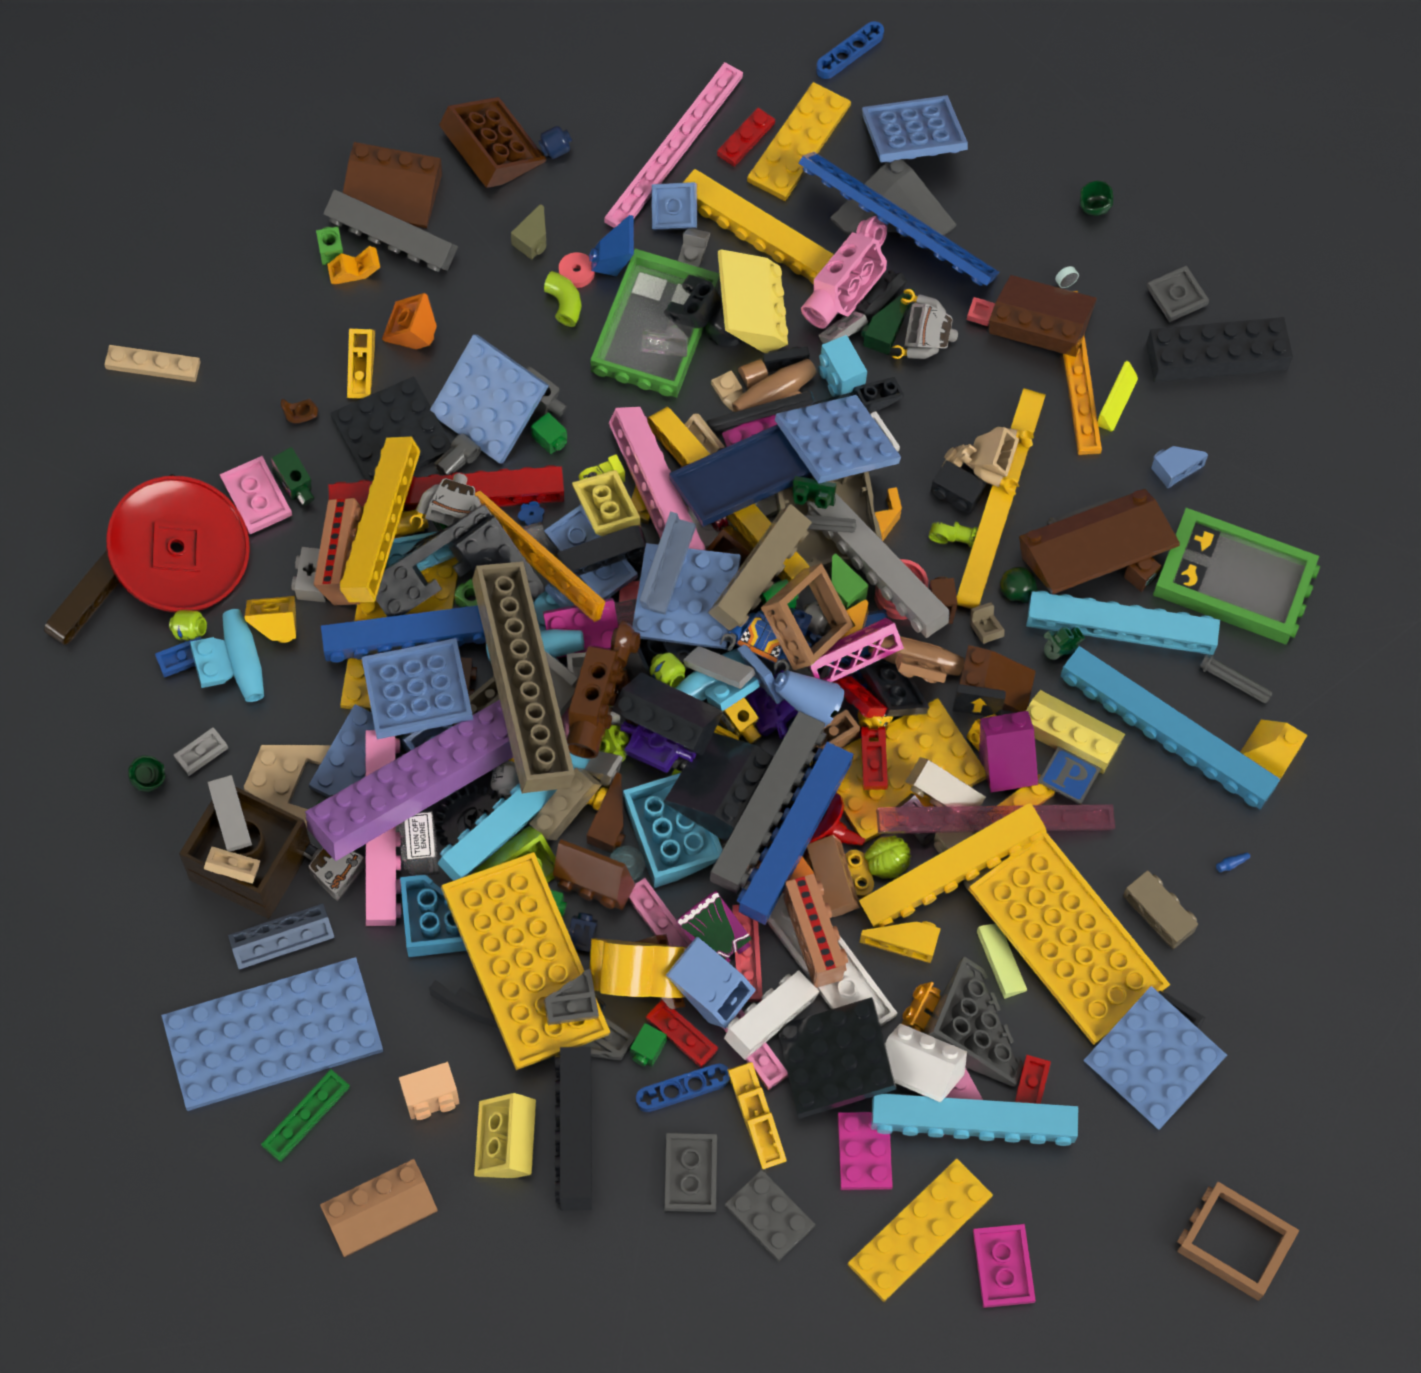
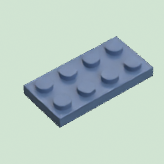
M579 505L544 530V534L558 552L602 537L595 534L582 505ZM625 559L578 577L604 600L610 598L638 578V573Z
M356 704L353 706L309 784L310 789L329 797L366 777L365 737L366 730H375L372 712Z

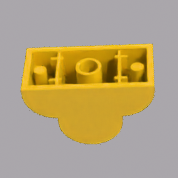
M592 938L589 969H591L594 990L600 991L603 994L617 996L683 998L685 996L670 981L666 974L688 947Z

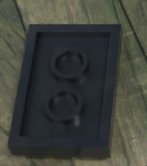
M880 659L859 669L874 697L887 708L886 717L926 714L929 710V705L912 677L902 675L898 671L896 664Z

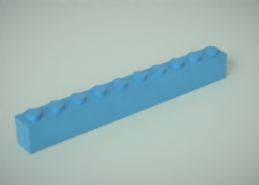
M1079 646L1063 666L1060 676L1068 685L1076 686L1083 691L1086 697L1097 700L1103 704L1107 711L1115 712L1128 725L1136 726L1143 731L1146 737L1157 740L1163 744L1167 751L1175 752L1188 765L1196 766L1203 771L1206 777L1217 780L1223 784L1227 791L1236 793L1244 798L1248 805L1261 809L1277 787L1280 778Z

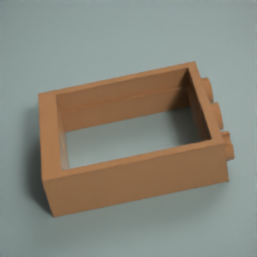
M822 563L803 569L761 607L793 670L813 665L854 626ZM807 585L810 586L831 627V630L812 648L809 647L787 605Z
M1217 1182L1213 1188L1208 1186L1201 1198L1205 1203L1201 1209L1196 1208L1189 1219L1193 1224L1189 1231L1184 1229L1177 1241L1181 1245L1177 1252L1259 1301L1264 1296L1300 1230L1220 1182ZM1218 1196L1283 1235L1257 1283L1192 1244Z

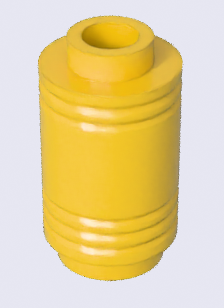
M415 509L402 512L395 537L424 532V529L429 528L428 520L425 519L426 515L424 514L423 516L424 526L418 530L421 524L420 519H414L412 525L409 522L410 518L416 515L418 511Z

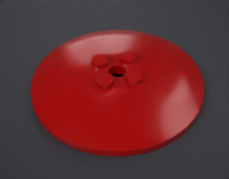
M164 476L151 479L136 486L116 506L110 518L106 535L108 559L114 574L123 587L141 602L168 612L176 613L178 610L199 611L219 603L238 585L249 559L248 531L236 506L215 487L190 477ZM173 542L180 543L183 551L180 553L173 552L170 544Z

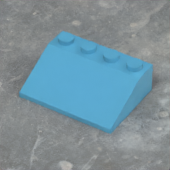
M681 773L623 790V804L654 888L678 881L717 862L723 851L716 835L663 802Z

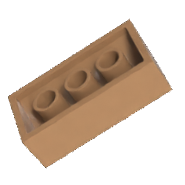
M415 1159L320 1204L344 1257L438 1211Z

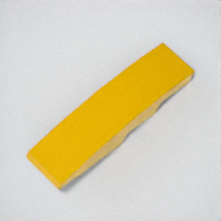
M750 1061L727 1069L762 1169L786 1162L787 1160L773 1116L769 1111L762 1087L759 1085L753 1063Z

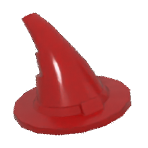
M837 792L810 843L834 835L841 840V843L863 845L865 838L848 829L840 821L844 810V802L841 795Z

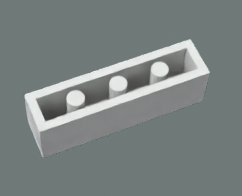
M799 970L792 976L787 974L779 982L780 986L776 990L773 988L769 989L762 996V1001L758 1005L754 1002L745 1010V1015L741 1019L736 1017L728 1024V1032L724 1039L744 1060L815 1001L820 991Z

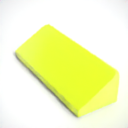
M1128 361L1124 362L1098 418V426L1110 432L1114 431L1138 380L1137 374Z

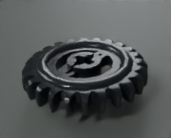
M477 785L474 787L473 793H470L468 788L465 787L463 796L456 790L455 800L447 796L449 806L441 803V809L445 813L437 812V817L442 821L435 822V826L440 828V830L436 831V835L443 837L439 841L440 844H451L454 846L459 842L457 838L461 834L457 828L458 821L465 812H467L464 816L465 830L469 829L472 831L471 824H474L475 820L479 819L484 812L490 815L494 811L492 807L500 799H505V797L501 796L496 800L497 791L494 790L489 796L487 787L484 788L482 793H479Z

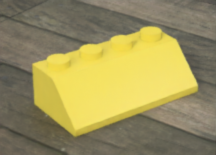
M1041 690L1032 699L1026 710L1029 712L1034 727L1035 739L1054 749H1057L1059 746L1100 767V773L1102 774L1106 771L1125 736L1119 730Z

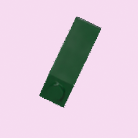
M903 293L874 315L870 324H865L861 335L864 337V347L889 355L912 304L905 305L900 299L910 300L911 296L909 294Z

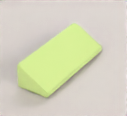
M996 924L979 926L977 934L1003 998L1026 992V985L1004 933Z

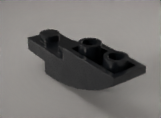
M895 377L857 386L851 393L817 401L812 405L857 395L871 414L904 397V394Z

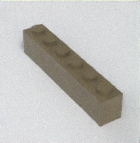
M791 504L781 510L708 613L729 631L736 626L742 627L749 618L747 615L749 610H754L761 602L759 598L761 593H766L773 585L771 581L773 576H778L785 568L783 562L786 558L790 559L797 551L795 545L798 542L801 543L809 534L807 528L812 522Z

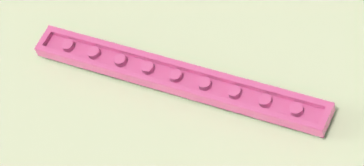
M724 62L604 217V223L615 228L629 215L634 216V218L652 196V184H661L743 78L742 71Z
M646 878L636 883L628 899L653 934H667L669 945L688 947L692 943L676 922L674 916ZM742 1009L735 1018L741 1019L745 1015ZM764 1043L746 1059L747 1062L751 1061L753 1063L756 1075L767 1090L788 1077L787 1070L767 1043Z

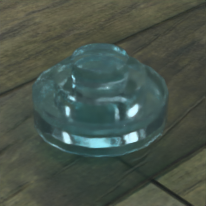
M622 846L611 854V859L626 864L633 881L643 874L645 858L637 848Z

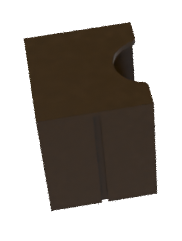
M235 786L252 845L231 852L260 860L254 882L240 881L204 869L211 847L227 851L213 800H211L179 855L190 881L270 919L306 857L303 854L311 842L303 819Z

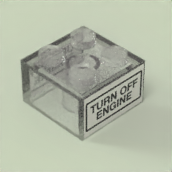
M433 812L417 813L399 824L400 838L402 840L401 857L404 870L409 869L410 876L438 875L440 870Z

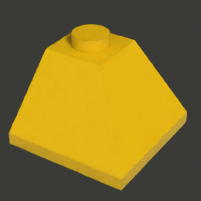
M295 596L247 600L245 621L271 641L278 640L280 643L290 642L292 639H296L297 634Z
M1261 719L1240 753L1281 779L1303 745L1307 734L1286 722Z

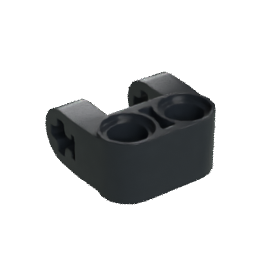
M688 275L682 283V288L690 296L684 305L670 302L664 314L673 322L699 329L706 326L721 303V297L712 282Z

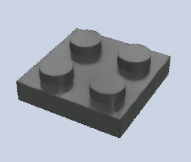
M1187 265L1147 284V289L1169 322L1207 306L1209 303L1208 297Z

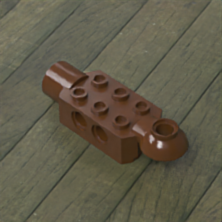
M624 620L613 631L611 649L598 646H588L569 708V733L566 739L569 752L577 757L593 759L598 756L606 729H610L612 724L611 710L619 696L617 693L618 688L624 683L625 672H623V668L627 665L629 655L631 653L636 654L639 649L640 633L635 632L633 627Z

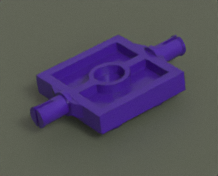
M781 670L780 672H778L777 674H775V675L773 676L774 679H776V677L778 676L779 673H781V672L783 673L784 671ZM760 686L747 695L750 706L759 718L756 722L761 735L768 736L777 729L780 739L783 740L788 732L787 722L795 717L798 711L785 699L776 704Z
M626 721L621 725L620 730L631 735V740L624 749L628 756L666 773L679 757L693 762V759H695V752L687 750L684 746L640 725L634 726Z

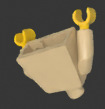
M995 427L989 433L978 436L975 439L973 447L977 451L970 455L972 460L966 465L972 468L974 474L984 482L1000 487V485L1004 486L1009 495H1016L1015 490L1009 487L1012 485L1019 487L1017 480L1013 477L1005 480L1003 477L1008 475L1018 441L1021 440L1024 447H1031L1033 445L1032 439L1034 438L1033 432L1030 429H1024L1019 433L1015 429Z

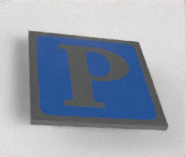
M1058 746L1038 783L1081 805L1101 768Z

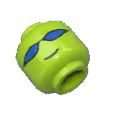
M178 610L170 619L169 628L176 639L189 641L199 636L201 638L205 634L207 622L198 611Z
M658 654L652 659L649 672L653 678L674 688L685 679V666L674 654Z

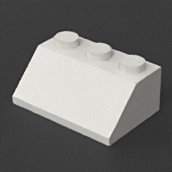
M901 1023L888 1036L885 1045L896 1084L942 1102L964 1076L967 1051Z

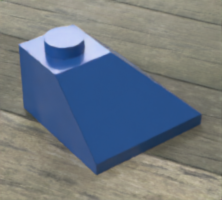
M629 215L602 238L595 248L591 249L589 254L591 271L617 277L634 255V216Z

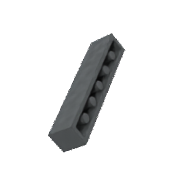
M335 189L324 211V215L330 217L329 222L340 227L344 223L350 226L348 231L361 236L362 232L368 234V240L379 245L383 241L389 244L387 249L400 254L401 250L409 253L407 258L419 263L422 259L428 262L426 267L437 272L440 269L448 271L458 248L455 244Z

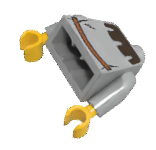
M911 289L903 291V293L909 294L911 299L901 298L900 301L905 305L916 302V304H912L904 344L908 348L903 349L899 345L891 347L899 348L901 351L898 357L891 356L892 358L900 359L903 356H907V358L926 359L937 354L939 348L946 349L948 342H955L957 340L958 331L951 328L952 316L946 314V310L937 299L921 294L916 296Z
M460 473L455 474L453 480L443 479L440 485L435 484L422 494L416 508L418 512L410 518V525H412L414 519L418 518L421 520V524L418 527V530H420L424 526V514L426 515L425 519L448 526L452 525L481 505L479 498L475 496V488L466 485L468 478Z

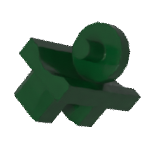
M795 476L793 481L794 503L803 505L806 501L814 502L818 508L826 509L829 505L834 506L837 483L823 482L818 484L816 479Z
M1062 627L1058 631H1047L1043 635L1045 639H1048L1044 646L1045 655L1050 659H1059L1063 654L1073 655L1078 648V644L1085 637L1078 627H1074L1071 630L1067 627Z

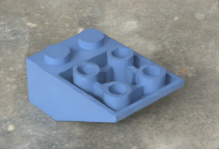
M699 937L692 941L666 974L670 981L708 1023L723 1028L728 1027V1024L756 991L737 969Z

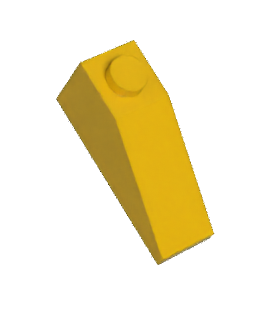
M349 329L347 398H365L371 395L375 330Z
M923 921L922 923L910 922L862 930L859 943L931 963L941 928L936 927L931 922Z

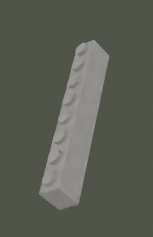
M836 493L835 505H829L826 509L818 508L814 502H808V516L851 518L856 520V530L853 533L822 532L827 539H832L836 543L838 550L843 555L846 554L851 559L853 566L857 570H862L871 585H876L880 589L882 596L895 605L898 613L902 617H907L916 632H921L927 638L949 623V609Z

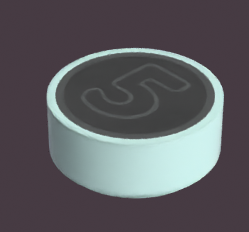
M1069 266L1060 270L1055 280L1061 288H1067L1077 281L1079 274L1074 267Z

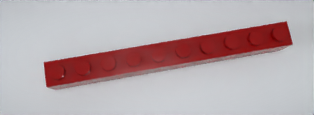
M548 465L544 468L524 467L519 470L500 469L494 472L476 471L475 473L463 474L468 478L466 485L473 486L475 493L478 491L484 493L498 507L529 504L531 501H536L539 504L565 502L562 466ZM460 472L443 476L437 474L418 478L413 476L402 512L415 510L422 494L435 484L440 485L445 478L453 480L454 475ZM360 480L354 483L336 482L335 484H329V500L354 498L364 508V504L369 496V488L373 481Z

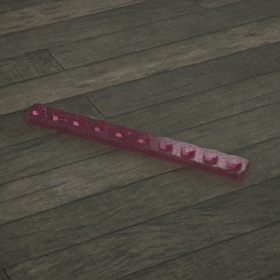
M1113 804L1032 805L1045 825L1046 831H1098L1115 829ZM1023 806L879 807L876 809L878 834L979 832Z

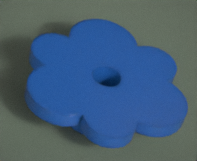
M531 501L529 504L521 506L518 519L525 521L527 526H531L533 523L539 525L543 522L542 515H544L545 511L539 507L538 502Z

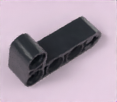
M635 525L560 551L554 556L576 576H580L628 558L632 563L642 562L647 541L641 527Z

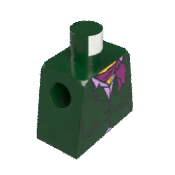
M290 447L271 458L272 473L291 500L298 498L303 506L311 503L315 499L310 491L312 489L311 478L293 448Z

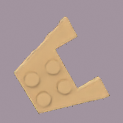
M261 745L244 785V791L303 819L307 828L305 811L308 809L290 804V801L306 763L310 762L320 765L331 745Z

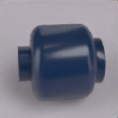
M555 126L541 133V140L538 142L546 157L549 156L555 159L570 151L569 143L572 142V138L567 129L563 131L561 127Z

